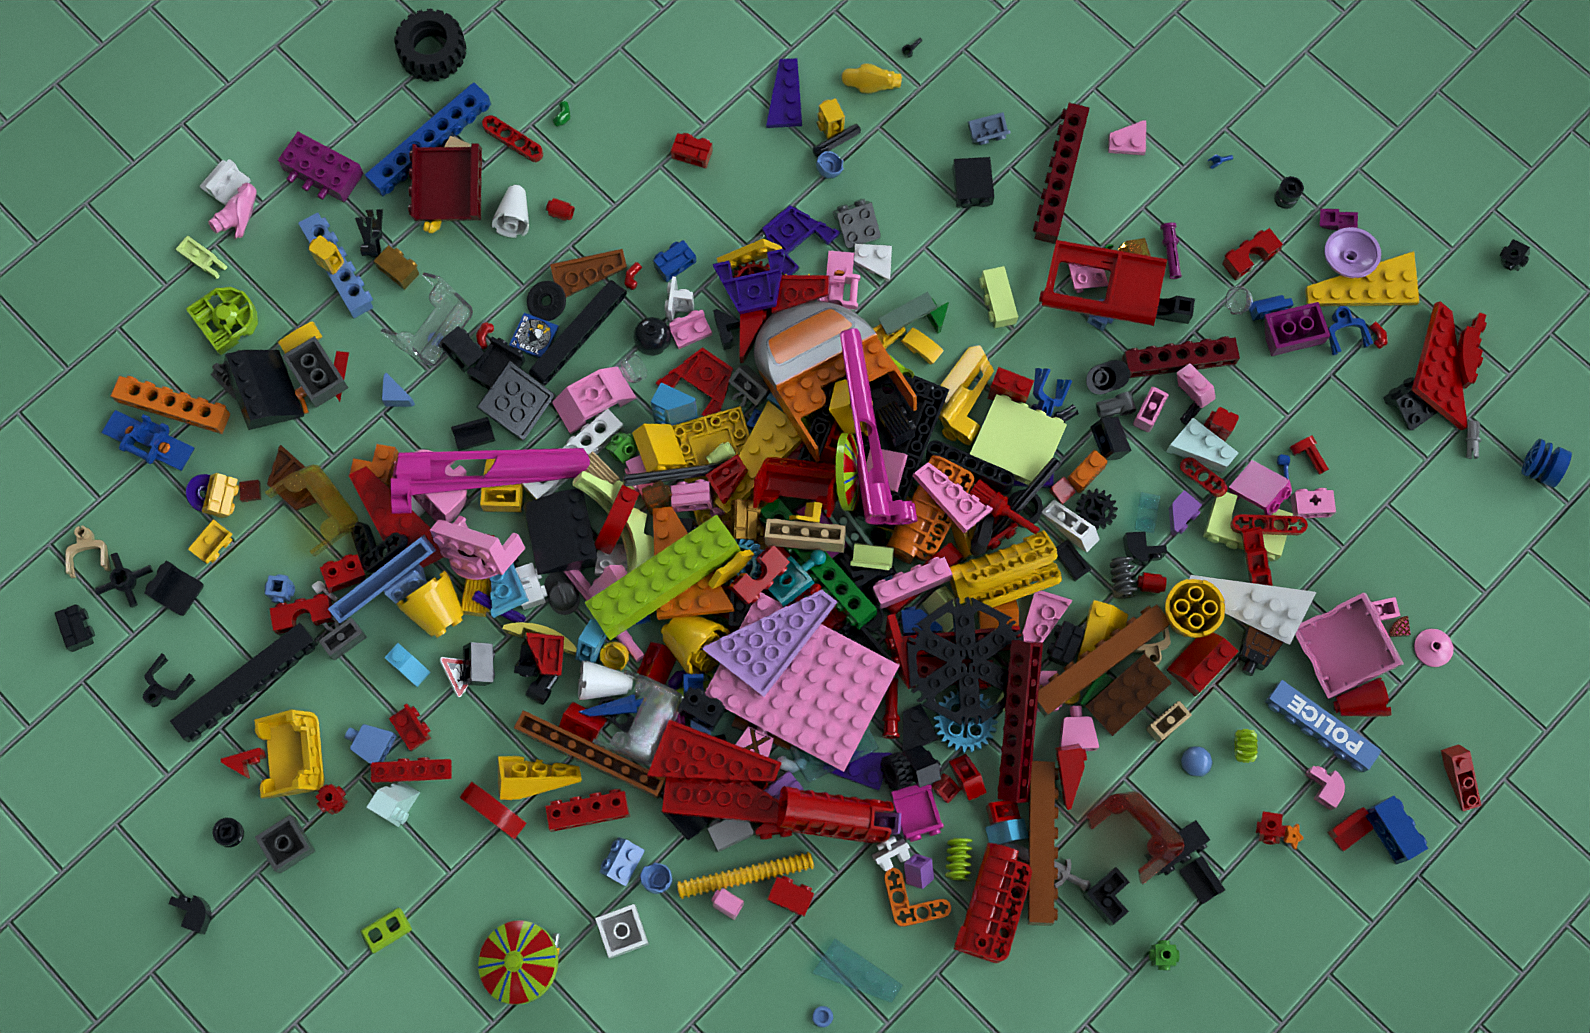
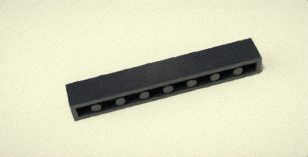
M301 623L297 624L170 720V722L185 741H196L202 736V732L216 726L219 719L232 714L236 706L246 703L252 694L256 691H262L272 679L279 678L283 674L282 671L288 667L295 666L299 662L298 659L303 655L312 653L315 650V646L318 645Z

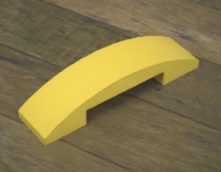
M509 623L503 625L502 628L505 633L522 639L525 632L564 636L551 628L534 623ZM564 636L563 652L576 656L577 648Z

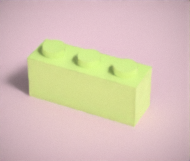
M1005 266L983 270L979 283L981 289L984 288L985 305H988L990 312H988L990 323L993 322L994 328L1016 324L1018 314Z

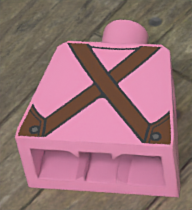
M757 726L756 730L748 727L736 745L769 758L774 738L768 736V731Z

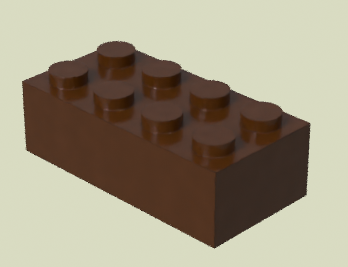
M1144 653L1087 704L1086 708L1114 736L1170 686L1172 682Z

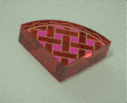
M1408 616L1401 617L1394 622L1390 629L1389 637L1411 635Z

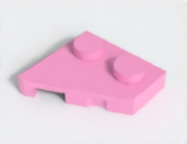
M1146 120L1109 134L1108 153L1145 155Z

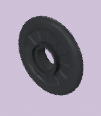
M541 281L535 284L527 296V307L531 315L545 321H551L559 317L566 306L564 290L553 281ZM545 296H550V304L544 306L542 299Z

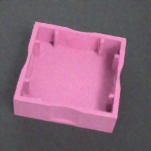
M1367 593L1355 596L1337 605L1333 610L1325 614L1317 615L1302 622L1295 634L1304 653L1311 660L1315 674L1328 699L1336 697L1404 664Z

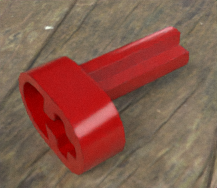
M1313 435L1289 447L1294 456L1305 451L1319 475L1329 470L1315 446L1317 442Z

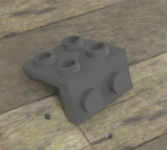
M859 199L854 201V205L848 206L844 204L838 206L837 210L833 211L834 218L839 221L846 247L851 248L855 244H864L880 238L881 234L872 202Z

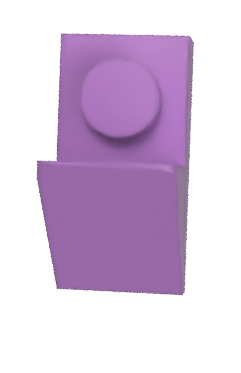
M875 812L874 826L890 828L892 830L891 835L896 836L900 834L902 813Z

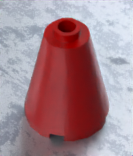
M1381 677L1337 696L1336 701L1333 702L1335 713H1339L1340 716H1391V707H1387L1389 701L1388 693Z

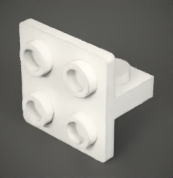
M228 159L227 162L222 160L202 182L200 188L226 205L230 198L238 193L237 189L246 182L250 183L251 180L239 171L233 161Z
M672 276V282H668L667 293H669L668 300L666 299L665 301L666 318H669V323L674 319L675 311L688 313L694 311L693 292L687 289H680L678 291L677 279Z

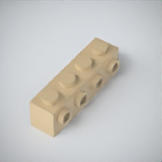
M767 519L765 543L767 546L774 545L810 550L819 549L822 551L844 553L846 529L845 526L838 524Z

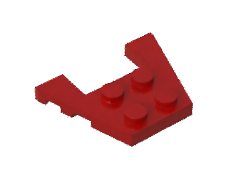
M702 347L683 361L677 368L668 372L669 374L657 380L656 385L659 386L660 383L675 388L680 379H684L712 398L701 414L704 417L721 412L729 387L728 381L732 377L734 369Z

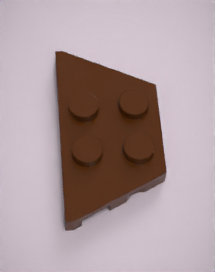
M282 445L278 447L276 460L273 463L267 485L293 509L297 511L336 496L328 486Z

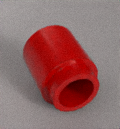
M553 198L551 201L549 200L546 206L549 216L564 221L571 220L575 210L571 203Z
M1143 572L1142 576H1138L1137 587H1140V591L1159 594L1166 590L1167 578L1163 577L1162 574Z

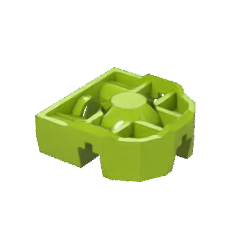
M233 287L215 288L186 308L220 356L239 344L240 336L252 335L258 325L255 306L245 292ZM218 294L223 303L213 308L209 303L210 297L213 295L215 297ZM247 302L249 303V304H247L246 306H244L243 308L238 309V308H240L241 306H243L244 304H246ZM211 320L218 329L215 333L207 325ZM220 320H226L227 324H220ZM240 324L242 328L232 334L230 331L233 328L232 326Z

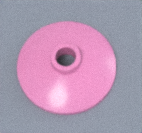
M1427 629L1416 637L1414 651L1417 658L1423 664L1430 667H1440L1451 659L1453 644L1449 636L1443 631ZM1434 643L1439 646L1438 650L1433 647Z

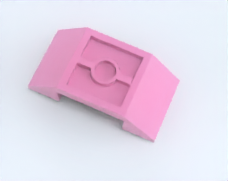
M619 367L599 369L567 386L552 404L567 430L572 434L581 429L589 418L617 403L619 407H622L635 400L636 396Z

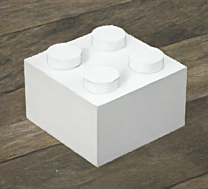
M635 904L595 918L610 959L649 945Z

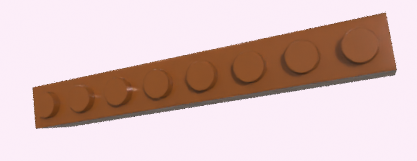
M1157 604L1152 608L1150 605L1140 612L1142 615L1139 618L1132 617L1125 623V628L1122 630L1117 628L1110 634V639L1107 641L1102 639L1094 645L1096 649L1091 653L1087 650L1080 655L1079 658L1081 660L1076 664L1072 661L1063 668L1065 672L1061 675L1056 673L1048 679L1050 683L1046 686L1039 685L1037 708L1044 717L1049 715L1166 629L1170 623Z
M524 710L514 727L517 732L659 799L665 787V777H647L648 769Z
M1032 761L1029 793L1028 865L1032 869V876L1028 887V925L1053 926L1054 921L1058 920V908H1054V900H1058V888H1054V880H1058V867H1054V859H1058V847H1054V839H1058V827H1055V819H1058V807H1055V799L1058 800V787H1055V780H1058L1059 770L1055 768V762Z

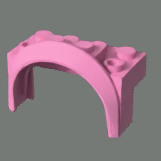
M459 516L453 524L438 519L430 529L434 542L441 550L440 553L449 559L453 571L466 579L480 580L498 574L503 575L525 549L519 534L512 533L502 546L497 537L469 529L465 523L466 518ZM458 550L464 551L470 556L476 555L478 557L463 556L459 554Z

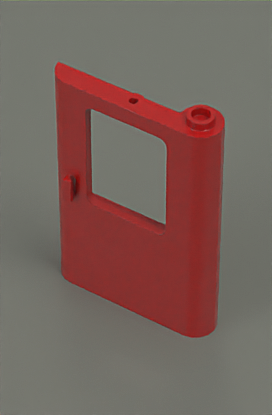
M1056 240L1046 288L1040 292L1039 302H1042L1044 307L1154 326L1167 259ZM1064 262L1110 271L1105 300L1097 301L1055 293L1053 289L1059 264Z

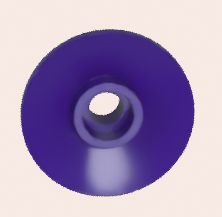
M208 474L193 477L186 486L185 494L188 503L200 512H202L205 497L200 496V492L203 491L206 496L210 479Z

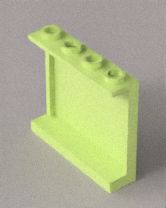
M996 394L970 454L1012 472L1015 480L1029 485L1053 458L1067 424L1060 418L1047 416L1041 410L1035 411L1030 409L1025 403H1016L1006 395Z

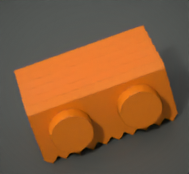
M1093 450L1069 475L1067 480L1075 491L1082 493L1097 475L1105 469L1108 462L1100 453Z

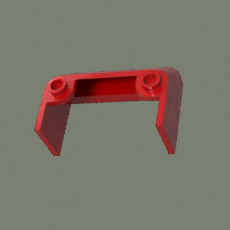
M780 457L766 458L754 479L753 508H757L761 500L766 503H772L779 496L816 500V502L822 503L821 509L827 510L826 517H831L836 506L838 494L836 464Z

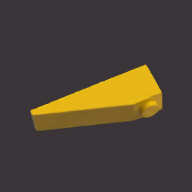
M1093 600L1089 608L1084 628L1086 631L1080 644L1076 663L1081 660L1079 656L1089 650L1091 653L1095 650L1094 645L1099 641L1110 639V634L1114 630L1125 628L1128 614L1114 605Z

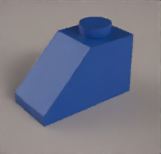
M906 607L904 610H901L902 636L917 635L915 631L911 630L912 627H917L921 630L918 625L914 624L928 614L922 609H916V607ZM936 621L931 623V632L942 633L943 629Z

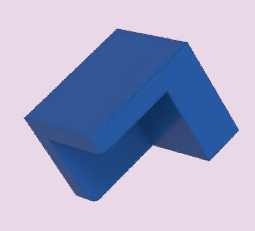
M684 674V696L690 687L693 689L699 688L703 691V674Z

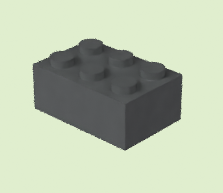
M315 336L282 356L316 408L348 389L347 384Z

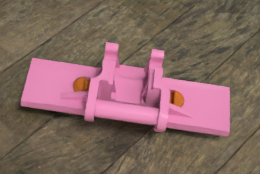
M828 252L826 275L830 277L829 296L819 298L817 301L834 303L848 309H858L857 292L861 276L853 274L854 253ZM845 284H851L849 301H843Z

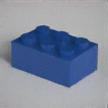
M1391 796L1367 809L1368 814L1365 817L1373 826L1374 831L1396 865L1409 861L1429 849L1426 845L1425 837L1416 830L1414 820L1405 813L1404 805L1400 799Z

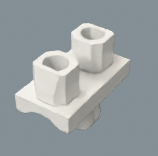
M893 836L886 842L876 845L879 851L871 855L873 860L884 871H887L893 867L890 860L891 857L897 855L900 862L910 859L908 851L910 847L903 838L897 841Z

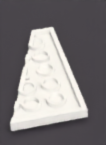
M1191 575L1189 578L1206 580L1216 586L1225 600V614L1289 645L1317 593Z

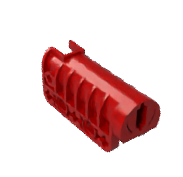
M783 786L780 790L777 826L783 827L784 831L864 843H881L889 839L892 830L886 827L874 826L875 812H892L894 806L891 801L858 799L854 796L843 797L841 794L830 795L827 792L816 793L813 790L803 791L798 788Z
M987 843L963 926L959 928L954 950L992 963H1000L1008 958L1032 876L1031 867L1026 863L1017 861L1018 850L995 843ZM1019 870L1022 871V875L1024 876V877L1021 878L1020 880H1019L1020 874L1017 873ZM1012 889L1018 891L1019 898H1014L1012 896ZM1011 907L1010 913L1013 914V916L1010 917L1007 922H1004V919L1007 920L1008 913L1006 911ZM1000 928H1004L1007 931V938H1003L1000 935ZM978 941L982 943V947L978 945ZM1000 946L999 953L1002 955L997 957V953L994 951Z

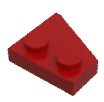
M737 454L706 474L707 479L723 504L727 503L747 474L748 469Z
M526 633V640L540 674L561 676L564 636Z

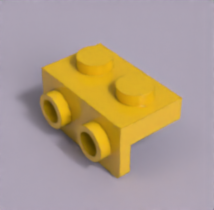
M212 519L188 550L206 564L209 562L214 563L220 555L218 551L222 546L226 548L233 540L231 538L233 534Z

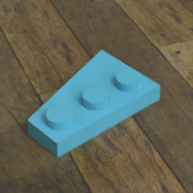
M514 563L509 566L503 575L498 574L490 577L491 616L493 618L529 601Z

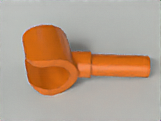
M301 386L295 390V394L302 405L304 414H307L309 411L304 400L307 394Z

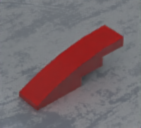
M1261 526L1241 530L1250 583L1273 586Z

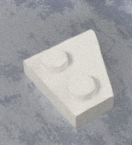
M855 244L854 264L861 268H866L868 272L876 273L883 277L885 281L890 282L892 246Z

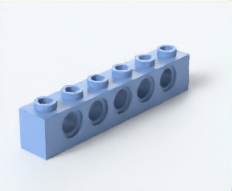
M318 212L298 223L309 243L316 239L318 234L324 233L322 236L328 242L330 241L337 246L336 242L339 240L334 232H329L327 229L330 227L325 217L321 218ZM337 246L344 259V264L333 275L328 271L326 272L353 318H356L373 308L371 304L373 298L368 290L364 292L362 288L364 283L360 276L356 277L353 272L356 269L352 262H347L344 258L347 254L343 247ZM345 277H350L349 280L342 281ZM353 292H359L356 296H351Z

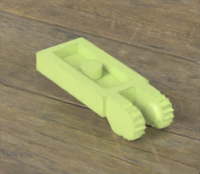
M188 235L176 248L178 253L204 272L207 271L216 279L220 275L210 268L213 263L220 269H227V266L217 259L213 253Z

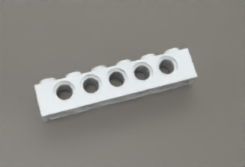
M606 409L604 412L602 411L597 414L593 422L585 424L577 436L569 438L563 448H584L588 455L592 451L597 455L611 441L615 434L624 431V426L609 409ZM600 427L605 428L603 433H597L596 430ZM584 440H591L588 446L582 445ZM568 479L552 480L546 483H524L522 485L536 500L551 495Z

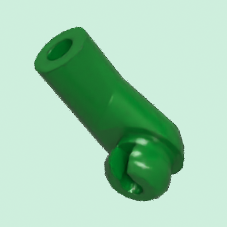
M566 101L559 104L561 112L553 118V123L557 127L563 126L571 118L569 105Z

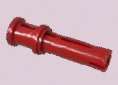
M893 678L886 691L885 715L882 717V721H884L882 738L886 739L900 738L898 733L900 717L897 715L898 679Z

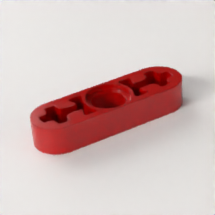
M1192 457L1182 460L1180 468L1184 475L1215 497H1222L1226 494L1227 485L1222 478ZM1192 465L1196 472L1194 473L1190 468L1187 469L1186 466ZM1201 474H1209L1207 480L1199 481V476ZM1214 482L1217 486H1221V489H1215L1211 483Z

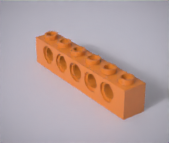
M119 376L111 394V397L117 403L223 434L230 417V412L226 409L225 405L218 402L211 404L208 403V400L201 397L195 399L185 392L178 394L165 386H162V388L155 387V384L148 381L142 383L132 376H127L126 378ZM136 390H140L137 395L133 396ZM157 395V398L151 401V398ZM175 400L172 406H168L171 401ZM189 406H193L190 411L186 412ZM207 411H211L207 417H203Z

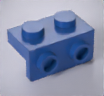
M1283 295L1250 302L1248 308L1252 320L1256 321L1264 320L1266 314L1290 309L1294 304L1292 298L1285 299Z

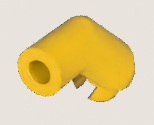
M426 221L423 230L432 234L440 229L442 221H432L431 223Z

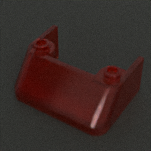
M1130 791L1113 794L1087 814L1088 824L1092 830L1112 813L1121 814L1127 810L1151 835L1152 838L1147 843V850L1153 858L1138 870L1139 880L1143 885L1183 852L1184 840L1140 793Z

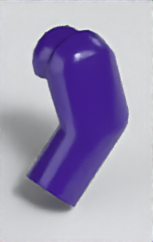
M685 670L676 671L668 680V686H670L669 689L671 691L680 689L679 684L682 682L684 674H688Z

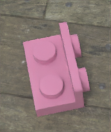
M694 310L688 316L675 318L669 323V330L678 350L712 335L703 310Z

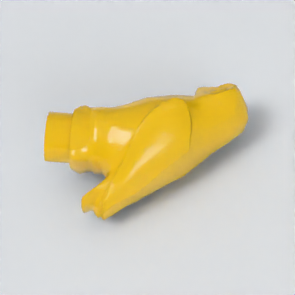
M862 64L861 67L856 69L848 68L843 71L841 76L844 85L856 87L859 89V92L865 94L900 88L902 82L900 73H894V71H888L873 64Z

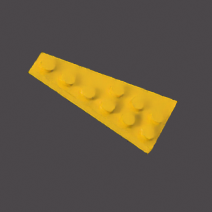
M1414 251L1379 262L1377 268L1365 277L1348 278L1340 275L1309 285L1305 289L1307 304L1319 302L1320 306L1418 305L1420 302Z
M767 402L739 455L748 469L747 474L726 504H723L718 496L714 502L728 516L731 515L732 500H746L754 492V479L766 458H787L803 442L786 414L771 402Z

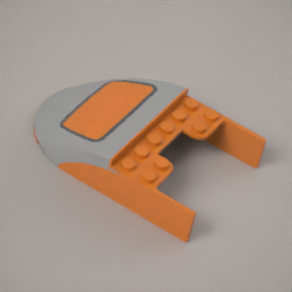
M813 300L772 314L758 332L754 346V357L761 377L817 463L820 461L818 446L802 423L801 418L825 405L826 396L821 389L822 387L846 375L840 340L841 331L851 328L859 330L869 382L888 373L913 411L917 410V396L879 341L877 333L863 318L841 305Z

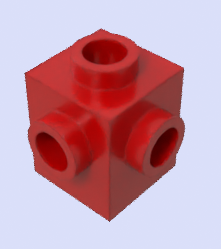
M333 784L323 786L318 791L319 794L315 796L319 801L317 806L323 813L327 811L332 815L340 812L345 807V804L348 803L344 797L347 795L340 786L336 787Z
M1262 812L1261 822L1257 821L1256 833L1260 834L1259 841H1263V843L1268 845L1280 843V837H1285L1286 826L1282 825L1283 814Z

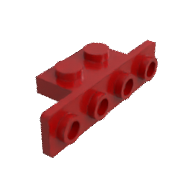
M421 757L418 760L410 761L408 758H400L398 761L371 763L372 783L452 779L451 759L430 760V758Z

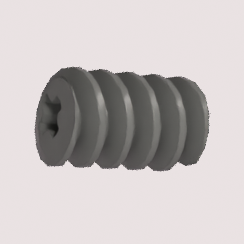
M1118 557L1111 560L1110 567L1113 569L1110 573L1114 576L1111 581L1115 583L1112 589L1116 591L1113 594L1114 598L1126 599L1136 596L1132 592L1137 591L1138 588L1132 587V584L1136 583L1137 580L1131 579L1136 573L1130 572V569L1135 568V565L1129 564V562L1134 560L1133 557Z

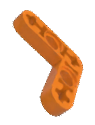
M891 868L886 871L884 881L893 919L898 926L905 927L944 918L950 914L951 904L945 899L910 906L901 871L897 868ZM890 872H894L895 875L899 876L896 879L897 886L901 884L902 888L890 890L889 887L894 886L893 881L888 880V877L891 875ZM894 892H901L904 899L901 903L893 901L892 895ZM939 903H942L943 906L947 905L945 914H942L941 911L934 912L935 916H931L932 910L929 905L933 904V908L939 907ZM920 907H924L928 911V916L924 919L917 916V909ZM909 909H913V916L916 921H912V917L907 918L905 923L897 919L900 916V912L907 915L911 914Z

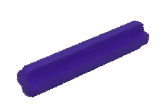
M475 591L472 600L491 610V597L480 591ZM513 609L501 614V616L514 623L524 622L526 619L524 615Z

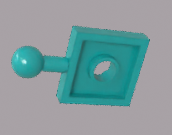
M814 550L811 553V559L801 566L792 556L787 558L790 562L786 566L787 570L782 575H777L773 579L774 583L768 588L783 607L787 606L815 584L806 572L814 565H821L825 562L826 554L824 551ZM786 579H792L789 584H783Z

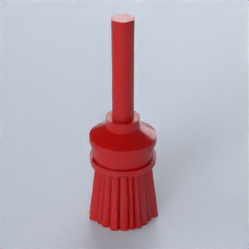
M981 479L977 481L969 494L979 498V502L985 506L988 505L993 508L990 514L994 518L999 515H1006L1037 535L1040 528L1011 510V506L1008 505V497L1003 496L1000 492L996 493Z

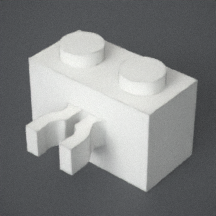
M533 563L517 567L516 571L529 599L528 602L521 605L523 609L526 610L546 603L547 591L544 585H540L539 579L542 576L537 575V570Z

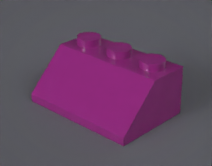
M1319 302L1264 316L1265 339L1271 357L1324 344L1330 337Z

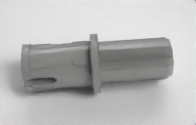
M1478 421L1468 422V433L1465 439L1467 442L1466 458L1472 459V451L1474 459L1479 458V442H1481V438H1479L1480 423Z

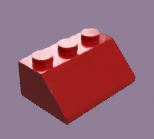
M1213 632L1205 637L1196 638L1166 670L1196 697L1239 651L1224 637Z

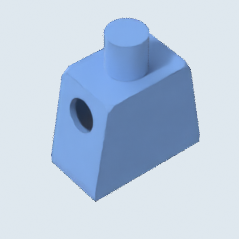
M365 724L362 725L359 731L350 727L345 734V738L353 742L350 750L370 764L372 762H384L397 737L393 732Z

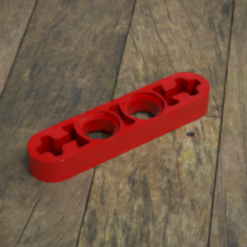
M493 115L486 116L483 119L484 131L532 162H538L543 158L542 147ZM494 122L495 127H488V123L492 124ZM505 130L510 132V136L506 138L500 136L501 132ZM518 140L525 141V144L522 147H517L515 145L516 141ZM530 150H532L533 152L537 150L538 154L532 155Z
M1239 514L1232 519L1230 524L1231 529L1239 534H1242L1241 530L1249 529V525H1243L1242 528H1239V525L1236 524L1238 520H1241V523L1244 524L1251 520L1250 528L1255 527L1254 522L1256 520L1263 521L1264 528L1262 531L1263 534L1297 536L1303 534L1308 527V523L1303 517ZM1274 521H1281L1284 528L1277 530L1274 527ZM1296 522H1298L1299 525H1302V527L1299 530H1297L1296 526H1291L1289 530H1287L1288 525H1295Z

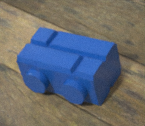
M684 240L672 243L669 250L659 252L653 260L655 269L666 282L670 281L672 276L676 277L697 262L696 255Z

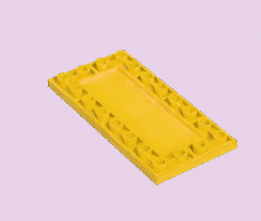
M741 406L672 425L686 465L683 467L710 464L706 457L721 443L729 442L736 455H740L750 436ZM706 476L686 478L684 482L695 483L696 480L700 479L709 480ZM712 487V491H713V497H712V498H713V508H714V507H717L714 502H715V500H716V498H717L718 495H717V493L715 492L714 488ZM754 492L746 500H753ZM763 500L759 503L761 509L768 504ZM710 509L693 510L698 526L712 518ZM725 514L718 517L722 518V521H728L730 516ZM759 516L757 517V524L760 525V535L753 541L754 544L760 545V549L764 550L767 547L765 543L766 528L761 524Z

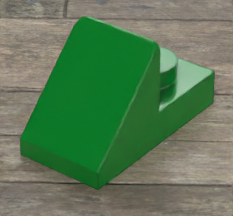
M949 302L926 315L937 334L942 330Z

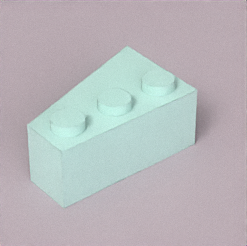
M1195 418L1191 419L1166 451L1170 454L1174 453L1182 456L1183 459L1192 457L1205 467L1220 473L1226 470L1239 453Z
M398 782L397 785L393 783L390 787L386 786L378 789L367 808L399 827L400 824H404L408 819V811L420 792L404 782Z

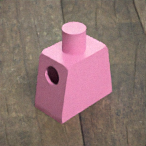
M1071 706V717H1065L1061 722L1059 747L1079 744L1085 751H1096L1099 748V743L1092 717H1082V706Z

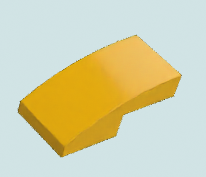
M311 321L288 334L278 343L286 354L314 336L317 340L323 336L315 323Z
M913 327L901 340L913 354L918 353L930 365L934 364L944 351L933 340Z

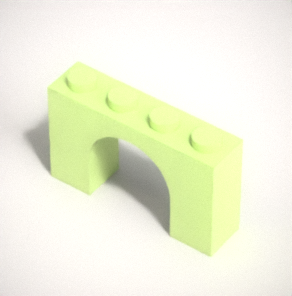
M1226 492L1222 497H1214L1203 537L1208 538L1207 540L1213 543H1224L1231 549L1239 548L1244 550L1242 535L1235 533L1230 526L1237 495ZM1278 509L1272 515L1293 516V513ZM1274 521V527L1277 530L1284 528L1281 521ZM1263 534L1268 561H1277L1281 557L1287 535Z

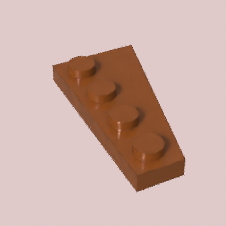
M623 249L550 264L553 280L562 287L566 298L627 268Z

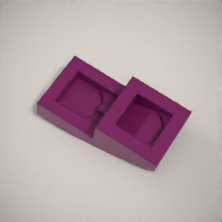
M1320 209V227L1336 231L1350 227L1358 228V212Z

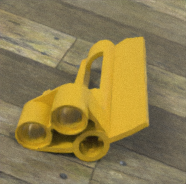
M981 345L968 347L940 385L949 389L938 417L944 426L942 434L951 441H956L958 438L966 445H971L981 430L980 425L967 417L994 372ZM981 371L983 373V377L980 379L978 384L975 386L973 390L968 389L970 384Z

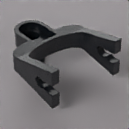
M367 209V227H364L362 217L355 218L364 242L360 247L362 256L378 257L381 254L380 240L382 238L383 209H376L377 219L374 218L373 209Z
M892 566L889 570L874 568L852 571L850 574L852 579L863 576L862 580L855 582V585L859 588L872 579L878 582L887 576L897 574L894 566Z
M163 653L160 654L144 676L150 686L143 693V700L151 707L159 706L163 697L176 700L196 681L189 673L174 691L158 684L154 679V674L169 661Z

